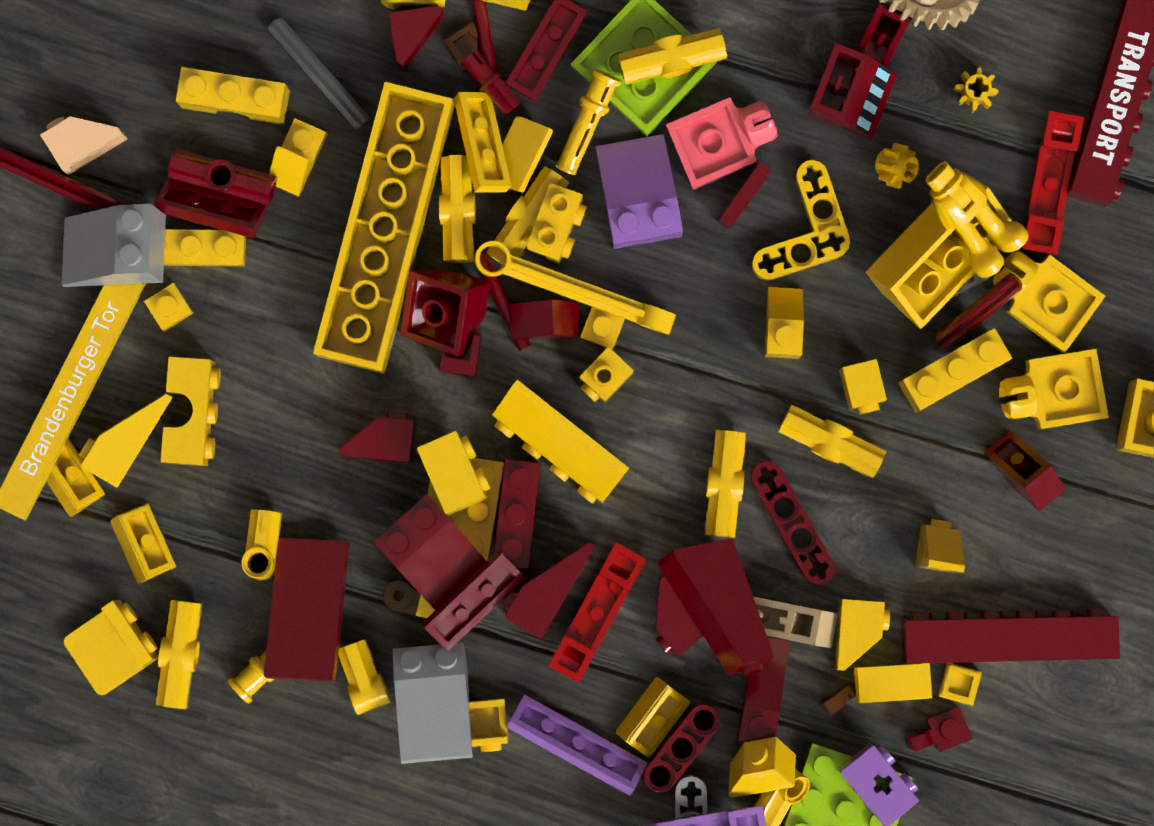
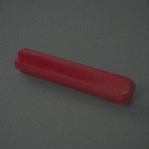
M1013 273L1006 275L936 333L935 340L938 345L944 350H949L1021 291L1023 285L1021 280Z

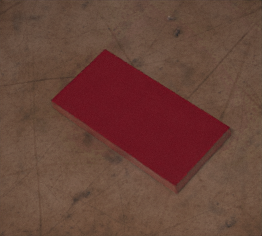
M279 538L263 675L265 678L319 682L336 681L350 548L348 541Z

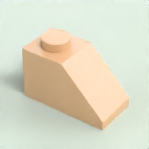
M71 116L67 119L60 117L53 120L46 126L47 131L40 134L62 171L68 175L128 139L125 133L118 127Z

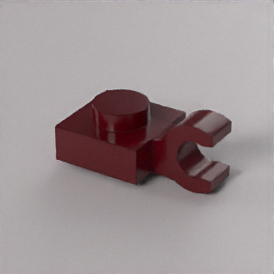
M955 706L926 718L925 721L929 729L906 738L911 751L914 752L925 749L934 743L937 751L943 752L973 739L960 706Z

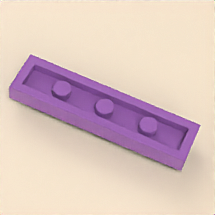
M525 694L506 727L629 796L633 793L647 765L646 761Z

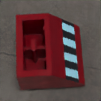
M835 43L807 116L872 140L897 74L869 55Z

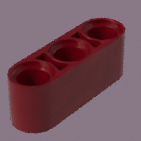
M698 703L690 708L647 763L644 769V779L646 785L651 790L663 793L671 789L717 731L720 725V717L712 705ZM700 710H708L713 715V722L706 729L697 728L693 722L695 714ZM686 738L691 742V751L688 755L683 757L674 755L672 744L676 739ZM664 766L669 770L670 777L666 783L660 785L650 780V772L654 767Z

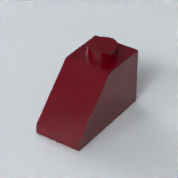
M388 411L387 418H376L340 448L339 455L342 457L412 464L416 422L408 420V413Z
M1011 430L984 452L1013 488L1039 512L1065 490L1052 465Z
M662 576L659 579L655 625V629L660 635L655 640L668 655L675 651L680 657L701 639L703 635L666 577Z

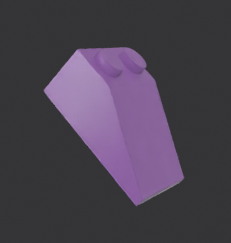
M664 134L595 146L613 249L682 237V222Z

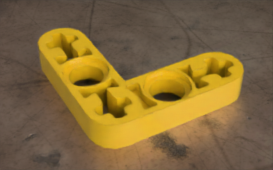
M809 160L802 163L795 176L812 232L759 250L752 260V270L759 279L768 281L837 259L843 256L849 249L850 237L828 171L819 161ZM807 168H811L813 173L819 172L821 174L816 184L819 191L825 187L827 193H819L811 199L808 198L807 193H813L814 190L810 181L804 182L802 179L807 173ZM819 200L829 202L833 210L832 215L827 219L816 217L813 213L815 202ZM831 233L834 234L835 238H842L843 242L838 246L839 251L834 252L832 247H827L820 251L823 257L817 258V249L811 239L817 238V244L819 245L827 242ZM796 244H804L810 250V259L805 263H798L791 257V249ZM785 249V260L791 268L784 269V262L773 266V273H768L766 269H759L758 264L762 263V256L767 255L770 260L781 257L778 250Z

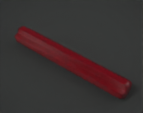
M0 146V167L95 211L120 204L117 199Z

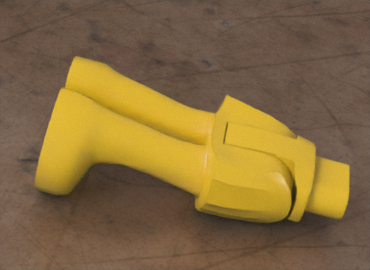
M946 161L937 165L926 177L925 180L931 187L930 195L933 198V206L941 225L946 229L955 228L969 250L970 265L978 277H990L1000 271L1004 265V258L997 249L1003 252H1014L1027 242L1029 234L1025 227L1017 221H1002L986 202V189L972 177L960 172L958 169H952ZM974 217L979 221L995 247L988 243L971 223Z

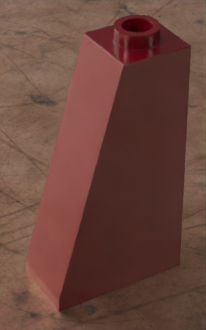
M733 538L674 549L658 562L660 570L727 674L742 672L743 676L746 677L763 671L762 665L774 658Z

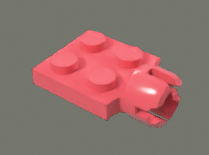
M731 97L666 124L693 190L758 163L755 157V150L759 146L775 140L778 136L774 119L754 126L771 117V112L764 101H757L746 107L737 108L733 104Z

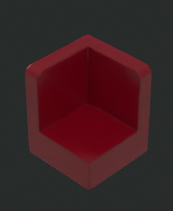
M474 333L464 353L459 357L444 352V357L441 358L440 372L476 378L482 342L481 334Z

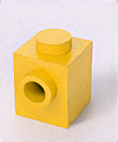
M607 347L579 377V380L584 383L580 389L593 402L600 398L606 403L633 374L634 370L611 348Z
M877 359L842 367L839 372L849 410L858 409L859 415L880 410L878 403L886 401L887 398Z

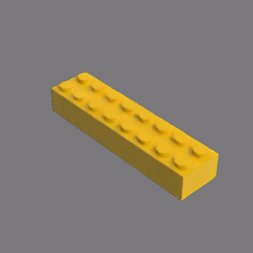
M384 82L313 354L317 357L385 374L407 291L409 270H412L455 108L453 99Z

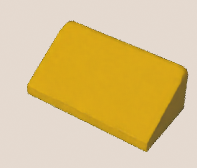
M519 116L515 117L502 146L512 185L509 189L523 193L553 130Z
M68 438L46 482L67 514L72 517L103 497L105 493L93 474L80 467L83 459L78 456L79 453Z
M149 504L117 515L110 521L138 584L176 568V564Z
M656 677L617 728L616 734L650 758L691 701L659 677Z

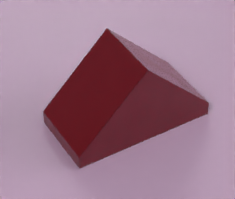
M880 2L856 51L869 55L887 67L912 18L908 16L902 21L900 20L902 12L899 10L889 12L890 6Z
M438 5L389 13L396 62L402 71L405 72L445 18L444 10Z
M544 300L509 305L511 340L580 338L579 302Z

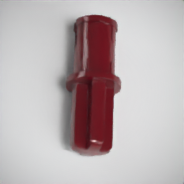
M478 49L461 62V65L466 68L480 85L479 91L482 92L484 90L503 114L510 113L519 105L517 97L500 78L501 72L496 73Z

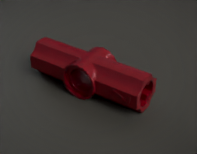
M175 149L168 166L169 179L270 206L277 188V176L237 166L226 160H216ZM223 169L230 170L231 177L229 182L222 186L216 185V174Z

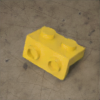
M555 184L548 185L527 243L529 251L546 256V261L560 265L562 257L569 258L575 239L570 238L574 224L581 225L587 206L581 205L583 194Z
M505 698L469 701L472 747L480 746L481 752L502 750L501 744H507L509 741L508 728H506Z

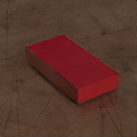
M762 162L757 165L718 222L726 229L733 227L769 176L771 171L768 166Z

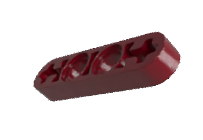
M764 461L759 463L751 472L752 485L803 577L812 584L822 585L827 583L834 575L835 567L833 561L783 471L774 462ZM763 467L767 471L774 470L776 472V476L772 479L776 489L782 484L786 489L785 492L775 494L769 501L765 493L772 492L767 483L760 484L757 479L761 476L760 469ZM782 497L790 499L794 505L792 515L787 518L779 517L774 511L775 502ZM798 528L806 529L811 536L810 544L803 549L795 547L791 541L793 531ZM816 545L820 553L813 554L818 563L825 562L827 564V568L823 571L825 577L822 579L818 575L811 576L809 574V570L813 568L809 558L802 562L799 557L800 554L813 550Z

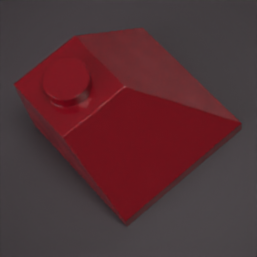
M409 270L400 336L457 357L461 356L486 315L491 282L463 272Z

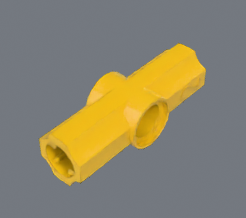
M720 28L686 37L683 35L668 36L655 41L651 46L618 54V59L625 85L658 76L662 78L679 76L691 71L693 67L727 59L723 35Z
M449 155L441 157L442 194H439L440 225H443V261L447 263L474 262L473 225L476 224L475 193H472V179L467 156Z
M546 166L539 172L525 196H521L514 204L505 219V226L494 240L504 244L511 255L521 258L527 248V243L548 185L555 184L563 188H567L569 182L561 175ZM490 246L486 253L501 265L505 264V254L502 249L497 246Z
M793 405L790 406L778 433L811 448L810 451L835 464L842 463L872 479L879 470L887 452L854 436V432L828 419L824 421Z
M727 430L715 431L712 467H709L706 489L708 508L706 511L705 535L735 538L738 504L742 500L745 471L742 470L746 433Z
M171 600L166 636L162 638L158 658V666L161 668L156 697V705L178 709H187L192 672L196 671L200 651V642L197 641L202 613V604Z

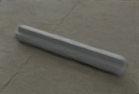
M279 17L274 20L268 27L273 37L355 129L364 126L368 122L369 116L283 18Z

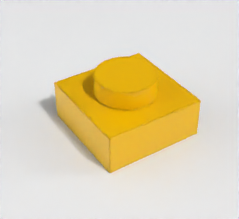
M175 283L170 284L144 301L164 332L193 314L192 309Z
M592 307L580 338L613 350L625 319Z

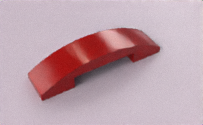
M1048 111L1028 201L1025 229L1028 231L1029 236L1027 242L1022 246L1024 250L1058 255L1064 224L1062 218L1075 152H1078L1084 117Z
M615 543L548 667L577 683L580 682L647 559Z

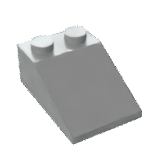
M152 204L117 205L66 217L64 222L62 286L163 283L166 215Z
M456 643L449 651L441 644L393 649L394 686L401 764L472 758L468 671L464 643Z

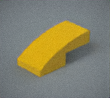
M930 663L854 668L856 703L932 698Z

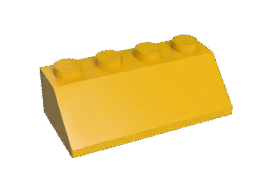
M982 184L987 192L986 202L995 215L1002 221H1012L989 187ZM933 202L865 272L879 291L920 329L975 274L970 265L969 250L955 228L946 229L941 225ZM974 217L971 223L980 235L995 247L979 221Z
M519 380L515 381L492 414L498 420L494 427L508 438H511L514 434L525 442L521 447L537 461L541 456L552 463L549 470L564 482L570 477L579 484L580 487L577 489V492L592 504L596 499L603 503L629 470V467Z

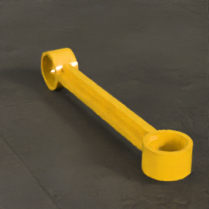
M485 242L477 248L474 255V264L477 270L485 276L494 277L504 274L635 322L638 325L662 334L669 335L676 317L675 314L511 255L508 248L501 242ZM489 246H497L505 254V264L495 272H489L480 262L481 251Z

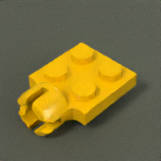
M1013 252L1004 260V269L998 271L993 279L994 285H996L1006 275L1013 273L1023 284L1022 290L1011 298L1010 307L1006 312L1058 351L1065 353L1103 301L1105 295L1051 255H1046L1042 262L1037 263L1022 252Z
M1097 349L1025 361L1026 373L1024 375L1006 378L1000 382L999 397L1013 395L1018 397V401L1001 404L1006 418H1034L1037 430L1109 418Z

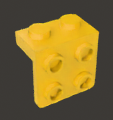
M121 600L111 601L101 608L102 612L64 638L65 647L99 695L108 694L159 658L155 652L158 648L154 640L146 631L142 633L135 622L138 620L135 612L127 602L123 604Z

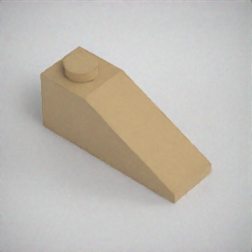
M754 597L767 636L832 648L838 613Z

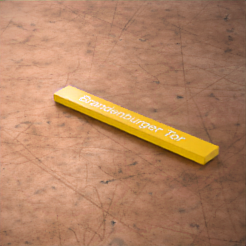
M146 283L103 286L0 488L1 510L22 520H27Z

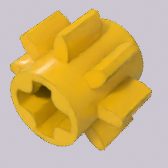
M978 67L972 76L964 71L961 74V79L965 84H957L953 88L954 91L961 92V99L957 103L958 106L966 103L970 106L971 113H974L980 104L988 109L991 106V101L987 97H993L999 93V90L992 88L991 85L995 76L990 75L987 78L982 75L981 67ZM974 83L978 84V90L984 91L979 97H975L974 91L970 90Z
M894 143L892 150L884 148L878 154L875 162L876 172L880 174L878 179L885 181L887 186L898 189L901 188L902 181L906 183L913 181L919 170V162L915 157L916 152L909 150L908 146Z

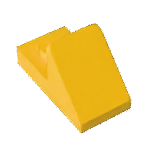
M294 118L282 147H276L269 174L278 178L276 187L298 197L300 196L328 135L327 132Z

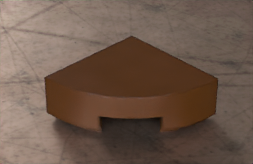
M470 22L443 40L462 71L466 68L461 65V62L478 49V35L473 22Z
M849 682L825 698L821 703L828 713L834 714L845 706L844 703L856 696V691Z

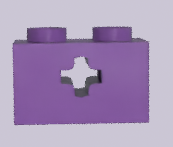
M869 743L837 770L883 826H890L919 802L918 798L914 795L918 788L906 773L899 776L891 765L896 761L883 745L876 748L873 744ZM875 776L889 777L885 781L888 786L885 791H882L880 788L873 789L876 785V781L873 779Z

